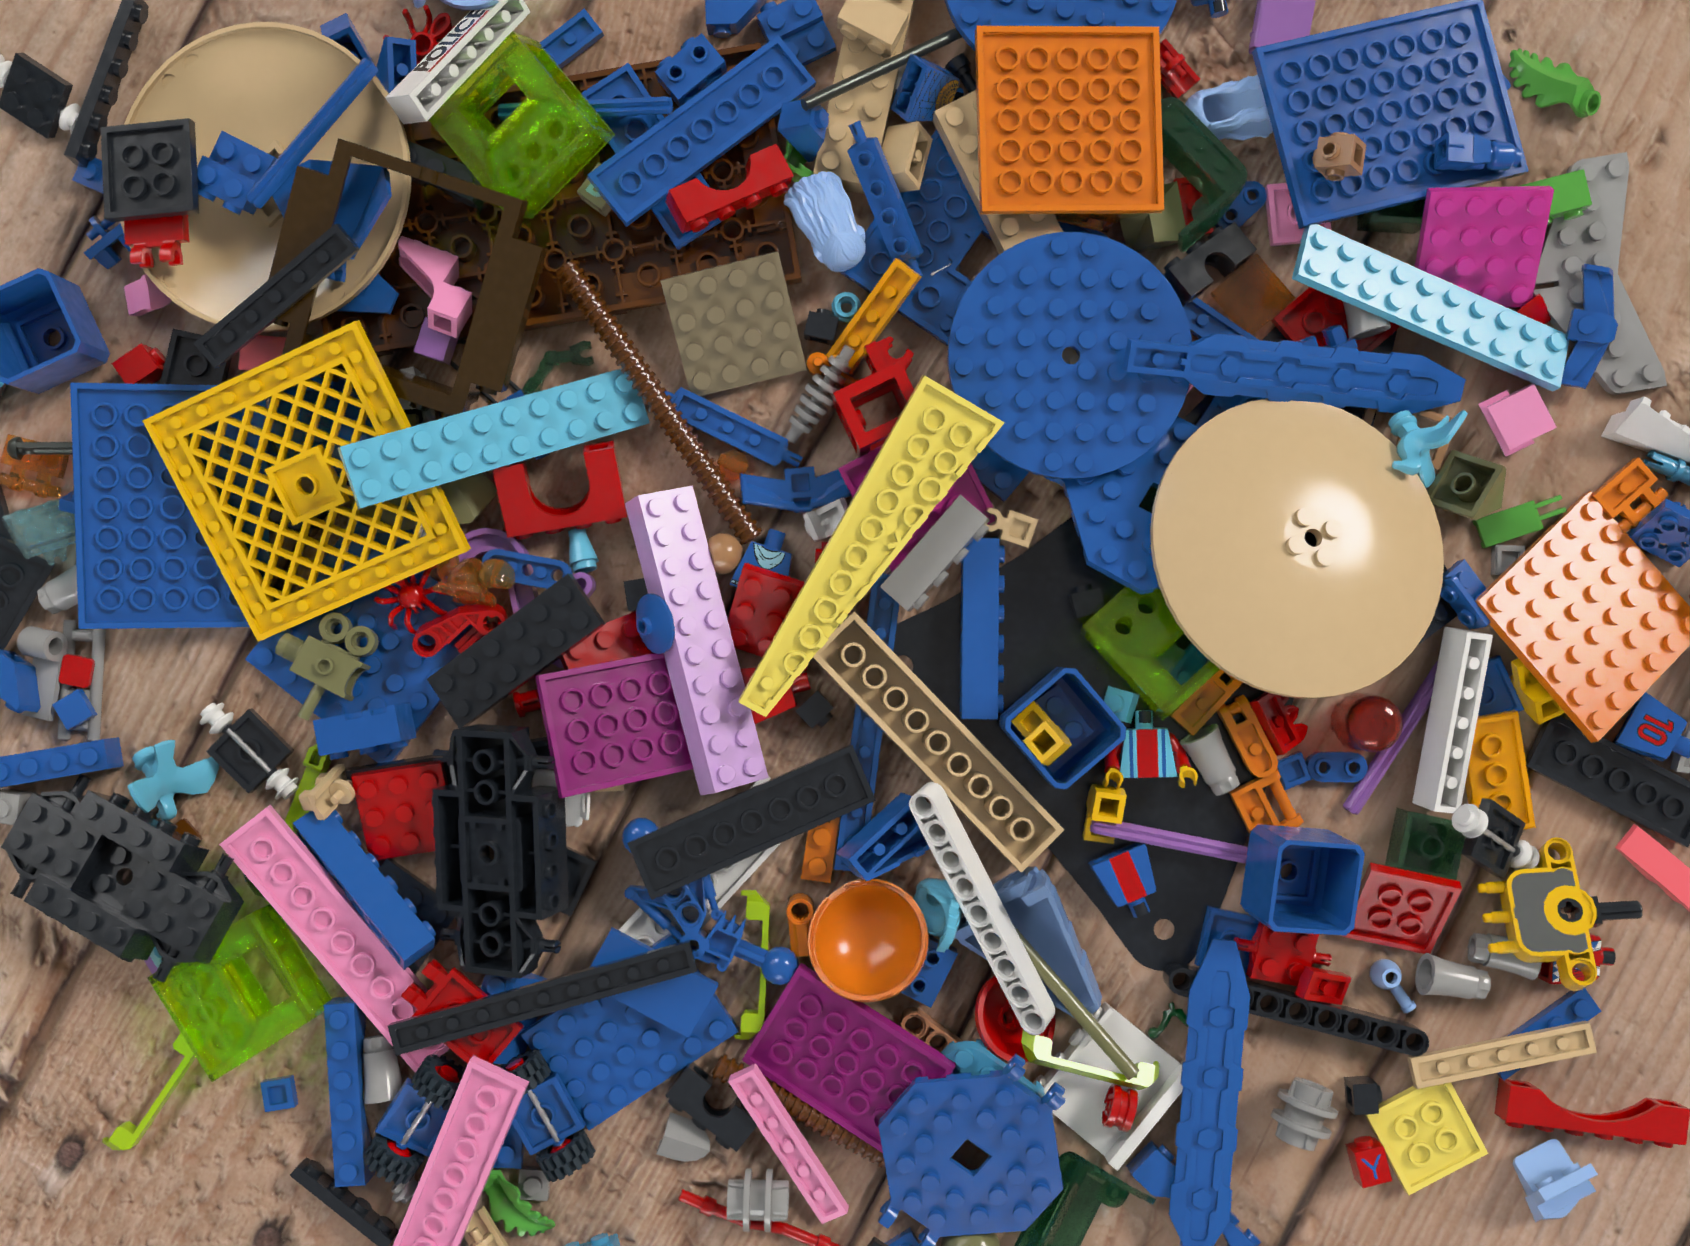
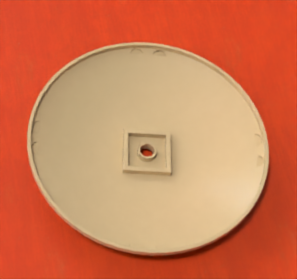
M253 22L222 28L194 40L167 59L141 89L124 125L190 118L195 122L197 166L203 155L208 158L210 157L221 131L278 158L361 60L334 40L313 30L296 25L277 22ZM376 75L301 163L309 159L332 161L338 138L411 162L404 126L385 97L389 93ZM355 157L351 159V163L376 165ZM388 169L392 197L357 252L354 260H347L345 282L325 279L318 285L308 324L325 318L341 309L357 297L383 268L394 250L404 225L410 199L411 176ZM198 194L199 214L188 215L190 242L181 243L183 265L170 266L168 262L159 261L160 247H153L154 268L142 269L159 290L174 303L191 314L217 324L269 279L284 220L272 196L262 208L256 209L254 215L244 210L238 215L222 207L224 200L216 197L213 202ZM120 221L124 232V221ZM272 323L262 332L288 330L290 323L288 327Z
M1267 398L1250 401L1216 415L1198 428L1182 444L1167 466L1156 492L1150 526L1151 552L1158 585L1167 607L1187 638L1207 659L1233 678L1253 688L1285 697L1316 699L1347 694L1369 686L1388 675L1414 651L1424 637L1439 602L1444 569L1443 543L1434 506L1418 474L1412 476L1392 468L1394 461H1402L1397 453L1396 446L1377 429L1340 408L1317 402L1293 400L1290 402L1269 401ZM1306 532H1311L1315 535L1317 540L1315 547L1306 543Z

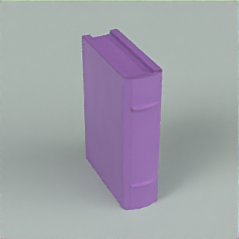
M1257 0L1252 32L1250 33L1249 54H1252V51L1257 47L1309 36L1316 0Z

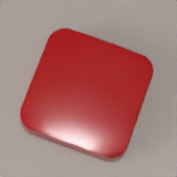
M74 654L64 655L59 682L80 688L89 687L92 682L95 661L92 658Z

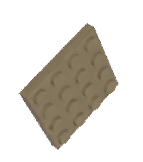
M778 251L661 280L690 392L703 396L807 370Z

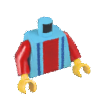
M1153 710L1135 711V728H1126V739L1105 756L1106 775L1102 786L1107 788L1109 779H1112L1117 783L1116 789L1118 790L1123 782V778L1177 777L1178 772L1180 773L1178 785L1181 788H1185L1184 778H1191L1194 786H1196L1198 774L1196 770L1191 768L1186 751L1180 745L1176 736L1168 732L1167 728H1153Z

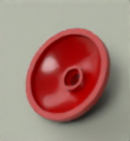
M994 975L983 985L976 1000L975 1022L979 1036L987 1049L999 1059L1009 1062L1016 1053L1025 1060V1063L1029 1062L1021 1043L1023 1028ZM1003 1014L1006 1016L1007 1019L1006 1024L1003 1020ZM1055 1015L1044 1032L1039 1034V1036L1053 1039L1056 1023Z

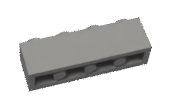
M959 495L880 587L907 611L911 612L913 608L918 611L929 599L926 593L932 586L935 585L938 588L947 579L949 573L946 570L952 563L955 562L958 565L967 556L969 550L966 547L973 539L978 542L987 533L989 527L986 525L990 520L962 495Z

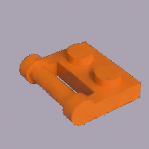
M1278 769L1269 777H1257L1229 792L1249 834L1258 824L1298 827L1304 822L1300 813L1295 812L1279 780L1281 775ZM1268 785L1285 817L1281 822L1278 821L1262 789Z

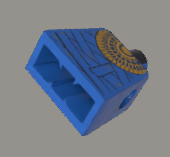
M910 54L890 109L907 122L933 121L935 110L963 97L964 91L961 87H958L960 84L959 79L948 70L914 54Z

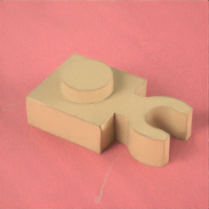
M986 509V512L995 516V522L991 525H986L989 527L988 531L1001 529L1000 539L1029 548L1038 519L1009 509L1006 517H1002V514L997 509Z

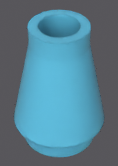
M575 528L568 531L569 566L573 568V572L588 573L596 570V563L599 560L587 536L586 529Z

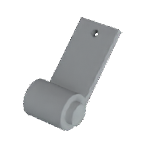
M33 626L26 627L18 636L17 647L23 655L33 657L32 665L36 668L41 708L38 712L23 711L22 715L53 721L55 709L52 704L58 700L61 685L59 675L63 656L67 654L68 641L61 632Z

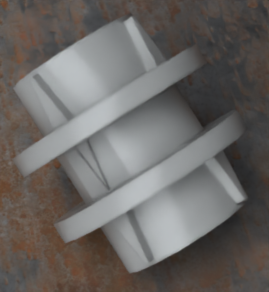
M1300 1077L1294 1078L1290 1089L1280 1088L1277 1096L1285 1101L1286 1105L1284 1110L1275 1108L1272 1110L1271 1117L1278 1122L1275 1135L1290 1145L1314 1151L1319 1138L1330 1139L1332 1131L1323 1125L1324 1119H1336L1338 1111L1330 1106L1333 1091L1316 1082Z
M752 1168L745 1169L744 1179L728 1180L727 1220L743 1221V1232H750L751 1221H764V1232H771L772 1221L788 1222L789 1180H773V1169H767L766 1180L752 1179Z

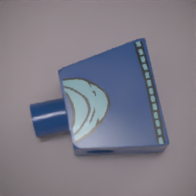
M769 528L764 545L751 541L730 581V585L737 587L744 563L789 577L792 554L781 550L786 534Z

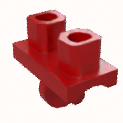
M1165 38L1160 43L1161 84L1177 101L1200 81V78L1186 63L1185 56L1182 53L1179 54Z

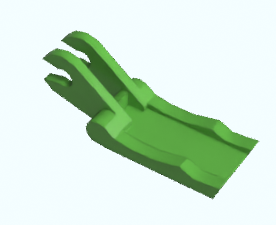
M1554 496L1537 503L1534 500L1487 515L1476 521L1472 520L1481 539V547L1487 548L1543 529L1541 520L1561 514L1567 510L1566 507H1562L1539 515L1537 508L1562 499V496Z

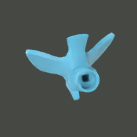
M1407 410L1396 413L1391 417L1388 425L1391 428V433L1401 438L1397 445V453L1402 461H1394L1392 468L1412 476L1418 474L1425 488L1431 486L1435 480V469L1430 457V449L1448 444L1468 413L1462 410L1450 422L1447 415L1436 426L1419 428L1417 426V418Z
M175 740L162 741L154 746L143 748L134 754L132 760L135 763V768L142 771L146 778L134 781L127 786L130 795L137 806L145 813L151 811L157 804L159 812L156 814V817L165 820L172 819L177 814L173 800L175 793L190 795L208 793L219 770V764L212 757L182 768L176 766L173 759Z

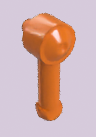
M820 352L811 354L806 363L808 372L813 376L815 374L825 375L820 371V368L823 364L829 367L831 365L827 356ZM844 372L841 373L846 379L843 384L844 387L859 380Z

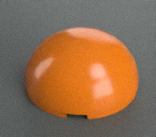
M863 879L854 880L843 884L828 897H825L813 915L808 933L809 956L819 978L834 993L857 1002L883 1001L906 989L920 973L926 960L929 944L927 923L916 901L899 886L879 879H871L867 882Z

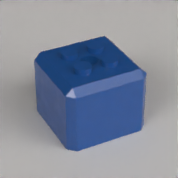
M37 268L0 286V382L40 394L107 363L110 352L78 285L49 271ZM54 331H59L61 335L60 342L56 346H51L49 343L50 334Z
M1056 667L1000 715L999 720L1000 728L1046 782L1059 789L1070 787L1126 739L1125 725L1075 668ZM1055 684H1058L1094 733L1069 751L1067 749L1052 764L1046 766L1041 764L1023 742L1025 737L1011 721L1035 699Z
M1258 824L1250 831L1240 905L1246 913L1275 932L1346 936L1354 929L1365 853L1358 844L1328 829ZM1287 863H1291L1292 871L1290 875L1282 878V867Z

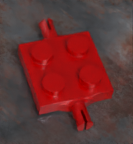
M1260 921L1252 940L1235 937L1233 940L1237 942L1238 950L1249 952V964L1246 975L1253 979L1298 986L1299 977L1303 973L1305 966L1312 967L1313 964H1319L1329 967L1331 965L1329 961H1332L1331 954L1316 952L1319 934L1275 932Z

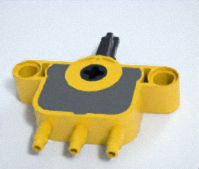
M1555 837L1549 839L1538 850L1540 855L1538 868L1516 870L1505 881L1480 883L1477 885V891L1487 894L1500 893L1503 911L1484 913L1482 920L1484 923H1505L1508 941L1489 943L1487 946L1488 952L1498 954L1513 953L1516 958L1529 963L1556 961L1561 983L1571 991H1580L1592 984L1597 977L1589 929L1599 927L1603 924V921L1640 919L1642 918L1643 908L1637 900L1599 903L1597 896L1590 897L1585 891L1580 889L1572 848L1566 840ZM1548 849L1557 851L1560 855V860L1553 859L1549 855ZM1572 968L1581 970L1584 975V981H1579L1573 976Z

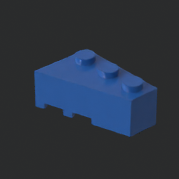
M411 703L394 704L313 720L319 756L330 755V760L349 757L348 751L359 749L360 755L378 752V745L388 743L390 749L408 746L407 740L417 738Z
M902 792L897 795L836 853L855 876L867 882L900 866V863L910 858L925 854V851L930 849L910 810L909 800L912 797L911 795Z

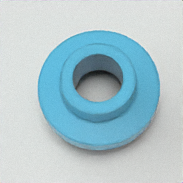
M850 292L838 294L832 302V312H834L835 317H839L841 322H850L861 307L859 298ZM849 303L852 306V310L848 313L841 310L842 304Z

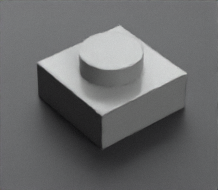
M522 1166L519 1169L518 1188L521 1193L520 1199L548 1201L550 1182L546 1179L541 1168L537 1166Z

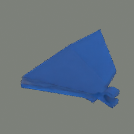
M309 159L298 166L307 167L329 175L332 161ZM350 163L335 224H340L359 248H361L392 197L390 173L387 168L377 165ZM297 167L272 195L283 218ZM354 254L350 259L354 260L356 254ZM347 261L326 279L345 282Z

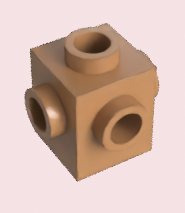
M1334 132L1331 136L1319 137L1317 149L1313 153L1314 168L1327 180L1341 181L1344 177L1360 176L1363 173L1366 144L1355 134Z

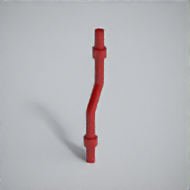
M684 1189L681 1190L678 1201L699 1209V1213L708 1217L714 1215L743 1227V1221L727 1220V1207L716 1203L717 1199L707 1195L701 1197ZM751 1221L750 1229L764 1231V1221ZM772 1221L770 1233L784 1235L808 1246H841L832 1242L830 1237L819 1233L817 1236L788 1223Z

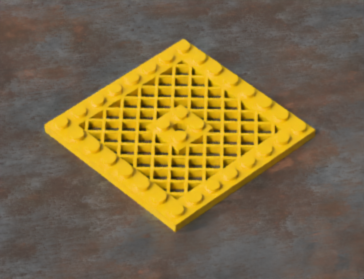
M360 320L347 324L142 420L258 642L471 549L440 485L402 496L400 506L387 501L374 504L376 509L373 518L361 514V509H358L356 501L353 510L341 506V504L350 500L347 494L354 495L351 487L346 485L348 478L342 461L332 457L335 444L344 446L358 442L362 432L376 437L411 427ZM343 364L345 370L337 368V366ZM325 372L322 384L310 380ZM334 374L346 379L343 392L330 388ZM298 385L295 396L283 392ZM307 387L320 391L316 405L303 400ZM353 387H354V389H355V391H356V393H357L359 399L350 396ZM327 395L340 399L336 413L324 408ZM272 397L269 408L257 404ZM280 399L293 404L289 417L277 412ZM348 403L361 408L357 421L344 416ZM301 407L313 412L310 425L297 420ZM245 409L242 420L231 416ZM254 411L266 416L263 429L251 425ZM321 415L334 420L330 433L318 429ZM367 415L374 428L365 425ZM274 420L287 424L283 437L271 433ZM219 421L216 433L205 429V427ZM228 424L240 428L236 441L225 437ZM342 424L354 428L351 442L338 437ZM295 428L307 432L304 445L291 441ZM248 432L260 436L257 449L245 445ZM202 436L214 440L210 452L199 448ZM315 436L328 441L325 449L322 444L312 448ZM268 440L280 444L277 457L265 453ZM222 444L234 448L231 461L219 456ZM289 448L300 452V454L285 460ZM242 452L254 456L251 469L239 465ZM201 458L208 460L206 468ZM263 460L274 464L265 469L267 475L259 473ZM216 464L228 468L225 481L213 476ZM333 466L342 469L340 478ZM237 472L248 476L245 489L233 484ZM303 477H308L312 480L314 484L312 493L303 490L301 486ZM257 480L269 485L265 497L253 492ZM215 486L222 488L221 496ZM231 492L242 496L240 508L228 504ZM275 493L277 494L281 503L274 501ZM251 500L263 505L260 517L248 512ZM409 500L416 513L407 510ZM271 508L283 513L280 525L268 520ZM384 509L397 514L393 526L380 521ZM329 510L326 521L314 517ZM337 513L350 517L347 529L334 525ZM230 514L237 516L235 524ZM404 517L417 522L414 534L400 529ZM245 520L257 524L254 536L242 532ZM290 521L293 526L303 522L300 533L288 528ZM357 521L370 525L367 538L354 533ZM311 524L324 529L320 541L308 536ZM265 528L277 532L274 544L262 540ZM424 528L427 535L421 537ZM377 529L390 533L387 546L374 541ZM331 532L344 537L340 549L328 545ZM285 536L297 540L294 552L282 548ZM398 537L410 541L394 549ZM351 540L364 545L361 557L348 553ZM244 542L251 544L249 551ZM305 544L317 549L314 560L302 556ZM259 548L271 552L268 564L256 559ZM371 548L383 553L368 560ZM325 552L338 557L334 568L322 564ZM279 556L291 560L288 572L276 567ZM345 560L356 564V566L342 571ZM299 564L311 568L308 580L296 575ZM258 569L265 571L264 579ZM319 572L330 576L316 583ZM273 575L285 580L282 591L270 586ZM293 583L304 587L290 594Z

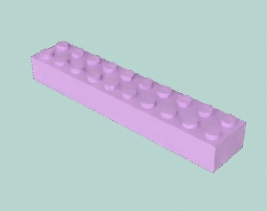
M693 485L638 495L626 502L625 506L648 594L659 595L667 603L673 616L675 637L671 648L664 653L700 796L769 778L751 709L738 702L745 689Z

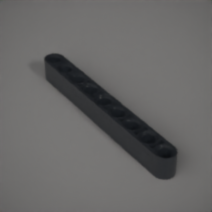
M1174 962L1165 967L1163 980L1175 994L1188 997L1189 989L1199 968ZM1184 972V982L1174 985L1172 983L1174 975ZM1246 980L1250 993V1014L1411 1056L1423 1055L1428 1050L1429 1038L1426 1033L1409 1022L1344 1005L1305 1000L1295 995L1294 992ZM1266 995H1271L1272 1001L1270 1005L1264 1008L1260 1007L1261 999ZM1295 1003H1300L1299 1012L1295 1015H1290V1007ZM1329 1010L1328 1019L1320 1023L1318 1021L1320 1013ZM1353 1018H1358L1357 1026L1352 1030H1348L1349 1021ZM1384 1025L1387 1026L1385 1035L1378 1038V1029ZM1415 1033L1416 1037L1414 1042L1410 1045H1406L1407 1037L1410 1034Z

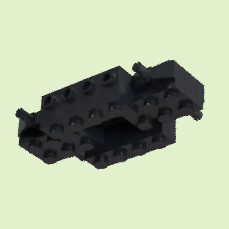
M485 724L465 726L452 731L449 750L435 749L432 755L437 756L433 757L434 762H447V765L450 766L452 778L451 784L433 789L432 806L434 812L433 835L435 838L434 864L436 867L437 907L439 910L460 912L457 929L443 928L440 932V935L443 936L440 939L442 941L455 942L463 972L522 978L538 968V961L543 952L557 954L561 950V946H558L561 944L560 940L545 939L536 920H544L569 908L565 798H559L557 787L531 786L536 769L552 770L555 763L550 762L555 761L553 756L537 755L530 740L529 727ZM489 846L494 850V860L490 858Z
M80 774L69 792H41L40 795L32 793L1 845V848L6 850L17 873L20 874V878L10 894L23 899L30 884L34 883L24 902L124 961L133 962L134 959L148 960L154 947H156L159 955L162 956V962L153 975V978L158 981L166 982L173 966L211 962L244 903L240 894L229 882V877L225 875L234 858L222 853L217 865L211 872H198L209 852V849L200 845V838L188 832H184L183 835L176 831L177 825L165 819H160L159 821L153 819L154 813L152 811L145 813L138 806L134 808L128 805L131 800L121 794L113 792L111 796L88 790L84 796L83 794L92 779L83 774ZM130 869L132 870L133 878L129 884L125 885L123 883V875Z

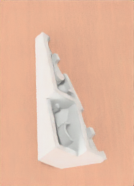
M1645 396L1631 400L1626 411L1612 415L1601 435L1607 439L1646 452L1655 450L1657 453L1673 460H1684L1686 465L1690 466V428L1687 425H1681L1671 420V414L1665 410H1661L1659 413L1650 407L1651 400Z

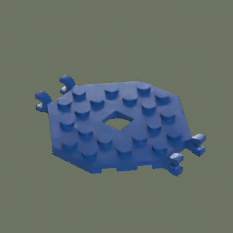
M1179 416L1176 417L1166 434L1150 450L1117 470L1082 479H1058L1044 476V478L1063 486L1071 507V515L1076 532L1082 543L1086 564L1140 595L1160 588L1151 552L1150 526L1152 513L1139 507L1150 487L1159 486L1162 476L1175 453L1199 428Z
M1016 1053L1003 1070L990 1071V1074L972 1076L971 1073L946 1075V1078L928 1079V1076L916 1077L879 1120L878 1127L891 1198L880 1208V1212L883 1214L879 1217L878 1222L888 1229L897 1218L899 1211L903 1210L927 1227L919 1234L918 1239L921 1240V1243L918 1246H935L940 1237L1026 1231L1063 1190L1053 1110H1058L1065 1103V1098L1062 1097L1065 1093V1088L1054 1082L1043 1098L1039 1097L1018 1082L1025 1074V1069L1022 1068L1025 1065V1060ZM967 1139L990 1154L985 1162L976 1170H969L952 1158L953 1154Z

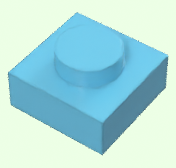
M1108 686L1104 702L1120 721L1131 724L1139 695Z

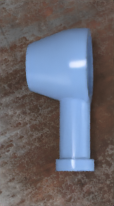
M1380 959L1374 962L1370 968L1372 983L1380 989L1390 990L1401 1006L1403 1013H1408L1415 1009V1002L1411 1001L1400 985L1402 973L1399 966L1389 959ZM1393 972V979L1387 982V973Z

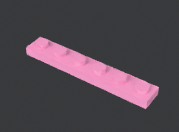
M755 1063L731 1074L728 1080L729 1084L821 1224L847 1214L849 1205L757 1064Z

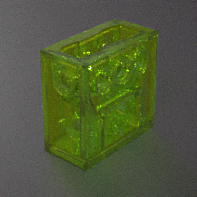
M513 31L428 120L482 186L528 201L524 218L531 219L615 136V133L542 45L534 39ZM516 83L527 98L495 129L484 114Z
M1125 587L1082 626L1081 635L1162 721L1220 670L1209 660L1185 683L1180 685L1157 660L1164 651L1184 634L1167 607L1160 589L1140 595ZM1138 605H1148L1152 613L1144 614L1140 612ZM1124 624L1129 628L1130 633L1126 635L1120 634L1115 629V626Z
M270 904L251 912L232 924L210 963L173 966L166 982L154 979V974L147 977L211 1082L323 1013L324 1004L332 1000L285 922ZM257 947L260 948L289 995L288 999L273 1007L243 958L244 955Z

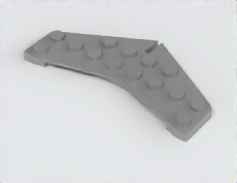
M1627 152L1581 159L1568 168L1567 173L1584 169L1592 205L1583 211L1584 215L1571 220H1564V216L1552 219L1553 223L1547 226L1535 286L1554 283V287L1534 290L1533 296L1540 294L1543 297L1551 318V324L1556 330L1566 334L1572 310L1574 308L1583 310L1582 265L1591 264L1611 268L1614 281V317L1618 327L1615 340L1609 343L1593 376L1602 388L1612 395L1667 386L1665 371L1618 275L1629 175ZM1569 340V346L1573 350L1576 341Z

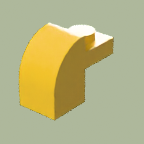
M1519 658L1511 661L1513 673L1512 676H1509L1524 711L1538 725L1565 713Z
M1035 701L1029 704L1011 721L1025 737L1023 742L1043 765L1049 766L1072 746L1063 730L1050 719Z
M1091 785L1086 802L1087 814L1083 831L1084 840L1114 844V837L1094 834L1090 831L1091 820L1122 824L1127 797L1124 788L1117 790L1116 787L1112 786L1104 788L1102 785Z

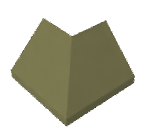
M1177 181L1164 184V211L1162 213L1119 214V221L1126 245L1138 253L1189 241Z
M1452 450L1427 492L1433 506L1476 521L1502 508L1506 468L1503 465Z

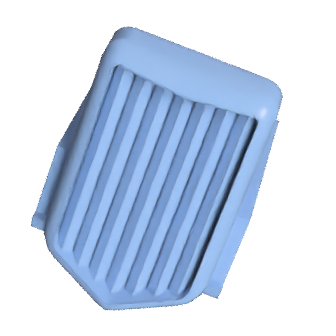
M1550 1139L1515 1157L1513 1160L1514 1169L1527 1197L1525 1199L1535 1222L1541 1219L1563 1218L1568 1215L1580 1199L1596 1192L1589 1179L1598 1175L1592 1164L1590 1163L1582 1168L1578 1162L1573 1164L1557 1139Z

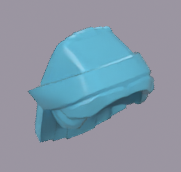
M926 878L918 883L913 899L925 917L928 933L940 938L936 952L945 953V950L949 949L955 939L962 917V910L946 880Z

